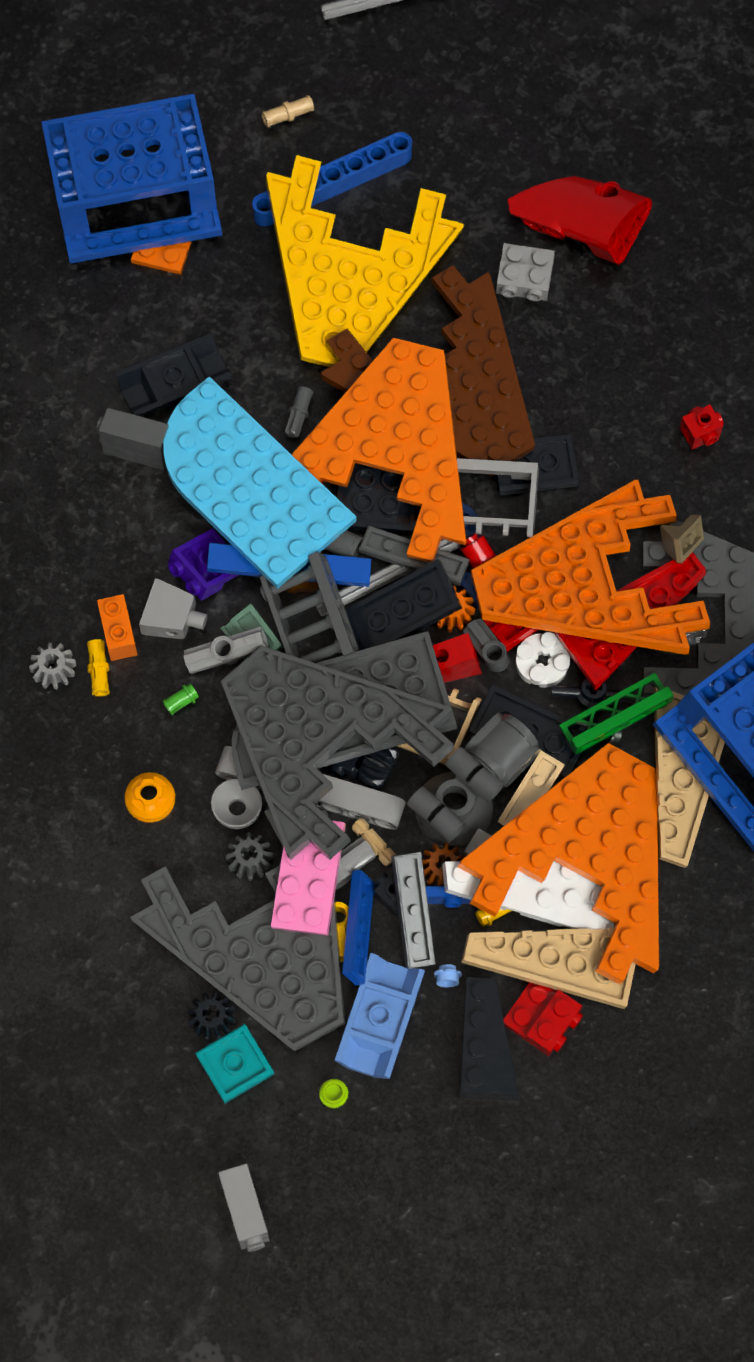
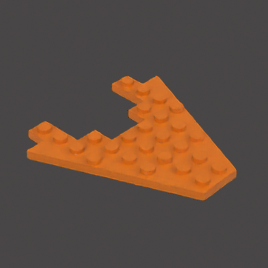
M393 338L294 451L292 456L318 481L348 487L355 463L404 475L397 495L398 501L421 507L407 550V557L431 563L435 560L441 539L466 545L467 542L445 352L441 349Z
M638 480L628 483L471 570V578L482 620L684 655L689 654L690 649L685 633L706 630L710 627V620L704 601L650 609L644 588L616 592L606 555L630 551V541L626 530L676 522L677 515L671 496L665 495L644 499Z
M608 743L462 859L457 867L480 879L469 904L493 917L498 914L517 871L542 883L546 879L553 861L601 886L592 911L616 923L595 972L620 985L624 982L632 962L653 974L659 968L656 768Z

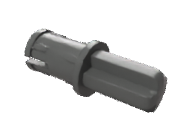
M300 386L297 388L293 405L288 409L290 415L284 432L289 438H298L300 436L304 420L309 416L307 410L313 391L307 387Z

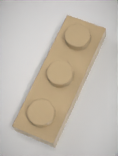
M540 751L497 822L505 826L548 792L559 777L565 764Z

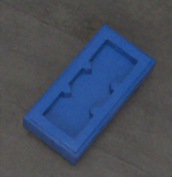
M426 886L428 904H444L448 908H457L461 904H469L471 901L446 893L444 886Z

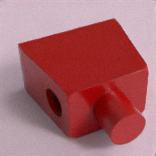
M469 633L432 645L444 683L482 674L476 650Z

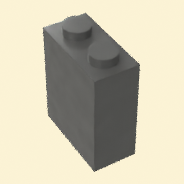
M107 408L104 417H99L96 428L100 435L99 443L102 444L103 453L154 468L165 469L163 441L169 425Z

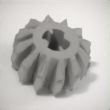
M49 642L47 645L48 649L44 650L38 646L39 655H31V661L34 664L30 665L29 669L31 673H34L33 679L36 683L42 681V687L45 689L52 683L53 688L57 690L59 682L68 685L67 677L75 676V671L72 668L76 667V660L72 659L73 654L71 650L64 651V646L61 643L54 649L52 643ZM52 663H54V666H56L57 664V667L54 669H52L51 666H48Z

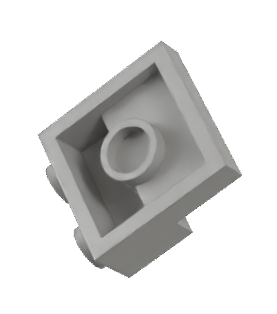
M504 243L496 294H502L509 298L517 296L528 298L531 301H547L555 251Z

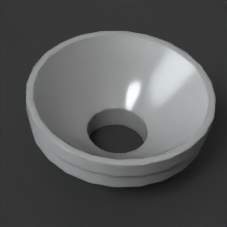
M238 778L227 780L220 784L212 795V812L218 822L225 827L231 829L248 827L256 821L261 812L262 799L260 792L256 786L241 790ZM236 801L242 802L246 807L245 812L238 816L231 814L229 811L230 805Z

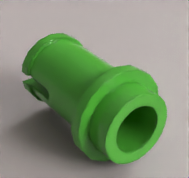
M183 684L181 690L162 702L172 716L189 703H196L195 700L199 696L191 684L187 686Z

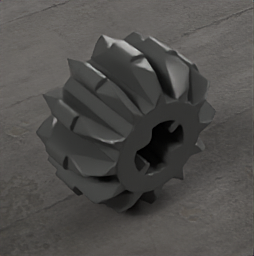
M249 832L246 834V840L237 835L235 837L237 845H228V850L231 852L226 854V861L231 862L228 866L231 872L237 870V878L239 879L245 873L249 881L253 880L254 873L262 878L264 876L262 869L270 870L271 864L269 861L274 858L273 852L268 851L271 848L270 843H262L263 838L261 835L256 836L252 840V835ZM251 853H254L255 859L250 857L248 861L245 860L244 855L249 856Z

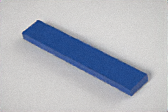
M209 544L207 572L263 576L232 545ZM323 554L328 559L336 584L369 587L371 559ZM308 562L297 573L308 569V565H310L311 563ZM313 578L308 580L309 582H317Z

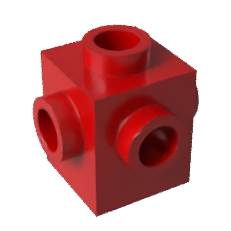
M711 405L703 408L699 406L689 411L688 415L682 417L679 429L693 450L704 444L709 446L718 441L724 423L719 412H715Z

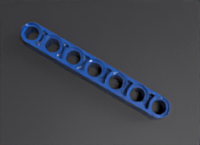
M397 132L321 166L311 207L407 164L412 157L411 137L405 132ZM267 190L258 194L252 202L254 221L256 224L265 227L274 224Z

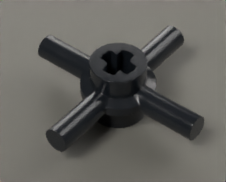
M586 678L578 687L552 685L551 696L577 698L580 705L585 710H588L621 692V690H609L605 682H603L595 691ZM625 697L619 700L621 702H634V700ZM595 713L594 718H593V723H596V724H597V713Z

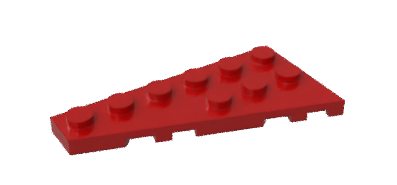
M692 552L683 563H676L672 560L618 589L616 592L644 588L650 609L678 605L706 575V568ZM554 632L595 691L638 647Z

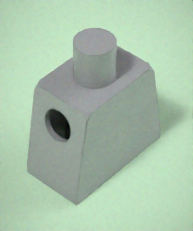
M155 578L139 626L143 635L184 639L189 626L203 630L208 615L195 611L196 601L192 594Z

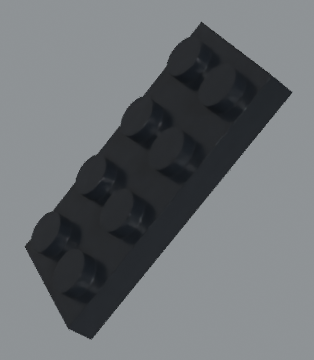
M437 559L345 610L360 648L364 650L409 637L462 609V605L442 562Z
M492 685L468 731V735L474 737L497 713H500L502 716L510 714L521 721L532 732L538 741V747L541 751L565 764L559 778L564 779L573 772L582 752L575 755L559 728V725L566 722L567 719ZM578 724L568 728L573 738L586 731V728Z

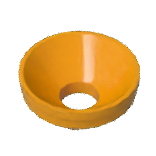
M147 772L136 776L128 784L125 791V803L129 813L142 822L153 823L164 819L170 814L175 804L176 796L172 784L166 777L158 773ZM146 786H153L157 790V795L151 800H146L140 795L141 790Z

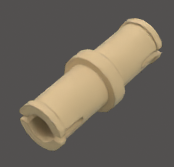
M307 95L290 103L288 101L282 102L279 107L263 111L261 113L262 119L268 128L286 120L288 122L293 121L294 117L314 111V105L310 96Z

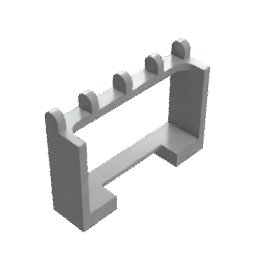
M457 458L458 471L461 473L511 475L512 479L531 480L528 520L464 516V523L476 525V534H482V526L488 525L503 526V536H509V527L527 528V537H533L539 477L538 463Z

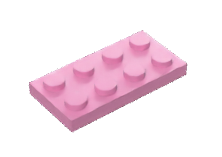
M333 821L345 832L346 824L344 822ZM310 843L290 860L283 847L271 921L272 929L328 936L341 851L329 860Z

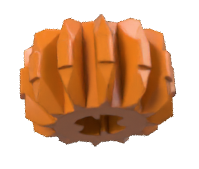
M465 589L459 593L456 592L462 609L439 620L437 623L439 629L446 625L448 626L447 630L449 633L452 632L454 626L461 631L463 630V623L469 624L472 622L470 616L475 614V608L471 606L473 598L466 597L467 591Z

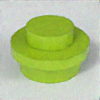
M338 1079L327 1080L320 1088V1100L329 1108H339L347 1101L348 1089Z

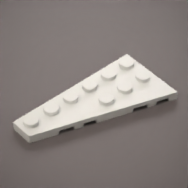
M461 861L444 862L442 869L445 892L471 900L480 879L458 868L457 866ZM553 861L546 879L542 883L517 871L500 907L502 910L509 909L519 912L522 916L559 927L565 926L572 929L590 928L591 930L614 927V922L592 911L601 886Z

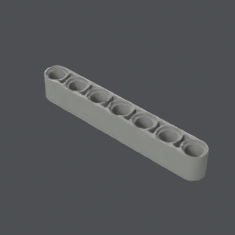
M231 746L224 747L215 771L217 776L225 780L238 778ZM323 774L332 782L333 788L315 804L316 807L356 820L363 818L367 823L386 829L396 830L398 828L406 804L403 799ZM260 785L256 786V788H257L258 790H261V791H262V788H261Z

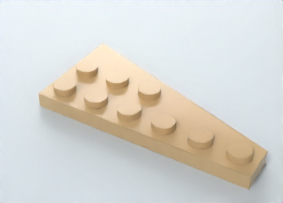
M654 687L653 693L658 692L657 688ZM672 691L674 695L672 703L654 712V722L674 708L685 696ZM705 719L694 727L692 731L719 763L725 741L709 721ZM655 728L659 859L686 868L709 795Z
M614 927L593 930L585 928L541 932L469 933L461 963L555 990L559 989L562 992L622 1009L627 1007L635 969V963L632 962L624 982L620 985L595 972Z

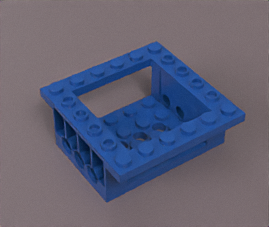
M195 94L42 121L70 264L222 235L216 206L214 179ZM151 145L160 147L156 152L146 150ZM125 150L134 151V154L130 157L121 155ZM101 154L107 155L109 157L106 161L103 162L95 160V158ZM181 191L187 192L191 211L189 216L90 234L86 209Z
M753 643L690 690L674 708L655 721L653 726L754 851V807L692 731L694 727L707 719L754 778Z

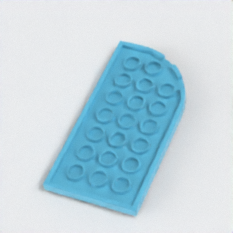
M210 377L187 394L174 409L167 423L169 427L163 441L165 464L173 485L182 497L277 589L310 562L309 555L316 552L320 553L356 522V516Z

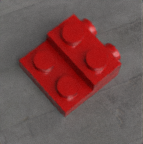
M530 982L505 1016L504 1024L505 1027L549 1057L553 1050L559 1052L566 1042L567 1038L563 1035L568 1028L575 1029L582 1019L583 1015L579 1013L582 1005L559 989L556 991L552 988Z

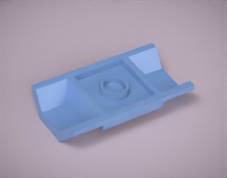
M370 954L367 962L365 984L359 986L335 1062L350 1070L374 1078L390 1079L425 970L420 968L407 969L387 962L376 954Z

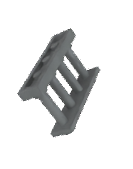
M319 552L309 555L311 564L308 565V569L294 574L278 589L264 576L260 577L262 586H260L261 594L264 600L269 603L286 654L317 663L338 653L348 656L360 651L325 555ZM312 578L317 580L320 589L317 590L316 594L283 608L278 593ZM321 603L326 605L328 611L326 618L297 631H291L287 620L288 617ZM329 628L335 631L337 636L335 643L300 657L296 642Z

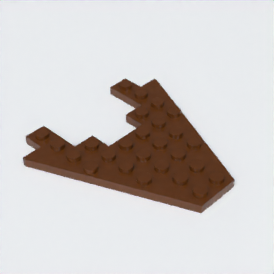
M454 265L432 277V284L459 316L458 319L444 326L441 330L443 337L454 349L445 354L456 454L460 459L515 462L533 451L535 442L491 276L487 272L468 284ZM348 328L326 341L327 349L338 362L322 371L320 377L323 381L344 393L347 392L373 362Z

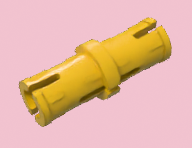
M101 639L90 640L87 642L89 652L87 669L91 675L92 695L106 696L110 691L107 678L109 663L106 662L105 642Z

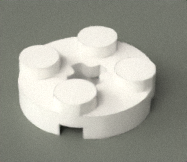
M551 632L538 633L527 637L519 645L515 665L519 676L530 685L532 683L542 688H548L560 683L564 679L569 669L570 655L555 634ZM539 655L549 657L547 666H544L542 663H536Z

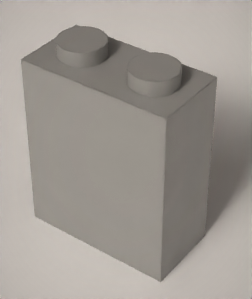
M244 1164L218 1172L241 1250L247 1248L248 1252H252L265 1247L264 1242L269 1241L268 1232L248 1165Z

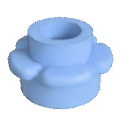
M450 964L441 965L439 970L434 972L436 984L441 987H455L459 985V977L462 976L461 971H457L456 966Z

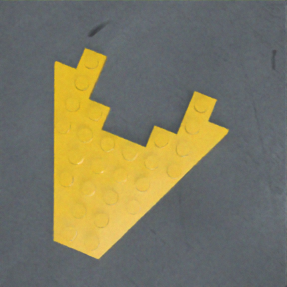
M296 155L291 178L267 172L266 185L300 359L331 367L338 361L327 349L326 341L348 328L363 349L368 352L457 238L464 224L441 218L445 194L421 188L410 234L385 228L380 251L332 239L330 236L335 214L311 208L321 162Z

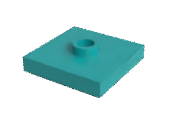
M245 1024L195 1053L225 1104L274 1075L273 1069Z

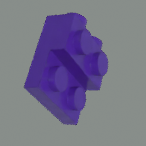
M213 528L173 549L168 560V568L171 574L175 577L180 576L185 582L187 592L193 596L197 595L201 601L220 591L224 583L238 576L237 574L207 572L209 544L227 545Z

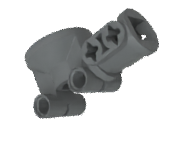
M500 713L494 715L468 742L465 748L460 747L448 759L445 766L452 772L442 773L431 778L412 795L407 805L415 811L417 824L430 841L442 847L447 842L449 848H463L469 845L478 828L487 832L493 815L492 799L500 792L503 786L508 787L533 762L541 751L535 736L521 721L510 714L502 716ZM449 793H458L465 796L467 803L461 809L453 810L444 804L443 797Z

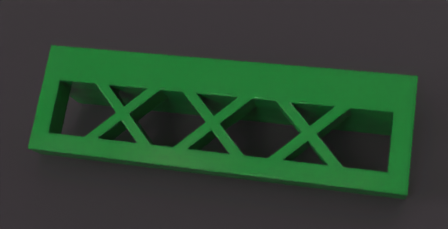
M654 673L560 724L559 728L575 755L672 703L674 695L669 686L664 688L658 676ZM653 682L658 692L647 698L641 697L642 688ZM639 690L638 695L632 694L635 691ZM624 697L636 700L635 704L623 711L617 710L618 701ZM613 703H615V704H614V708H609V707H608V706L612 705ZM599 711L612 713L611 717L599 724L593 723L595 713ZM591 716L590 721H585V720H584V719H586V718H588V717ZM575 724L588 726L585 732L574 738L568 729Z

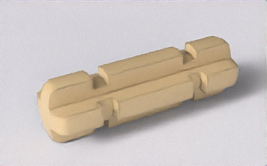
M363 818L358 819L352 825V830L358 837L361 836L368 842L384 866L390 865L392 863L391 856L396 854L391 848H387V844L373 828L369 829V824Z

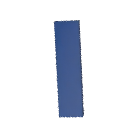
M362 870L352 871L342 974L355 985L365 984L374 882Z

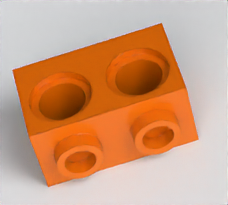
M124 594L97 600L111 661L137 656Z

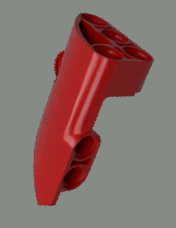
M572 176L545 182L520 192L508 199L510 214L521 218L528 227L558 239H564L567 236L584 242L595 256L615 264H621L651 211L652 201L648 197L620 188L616 182L602 183Z

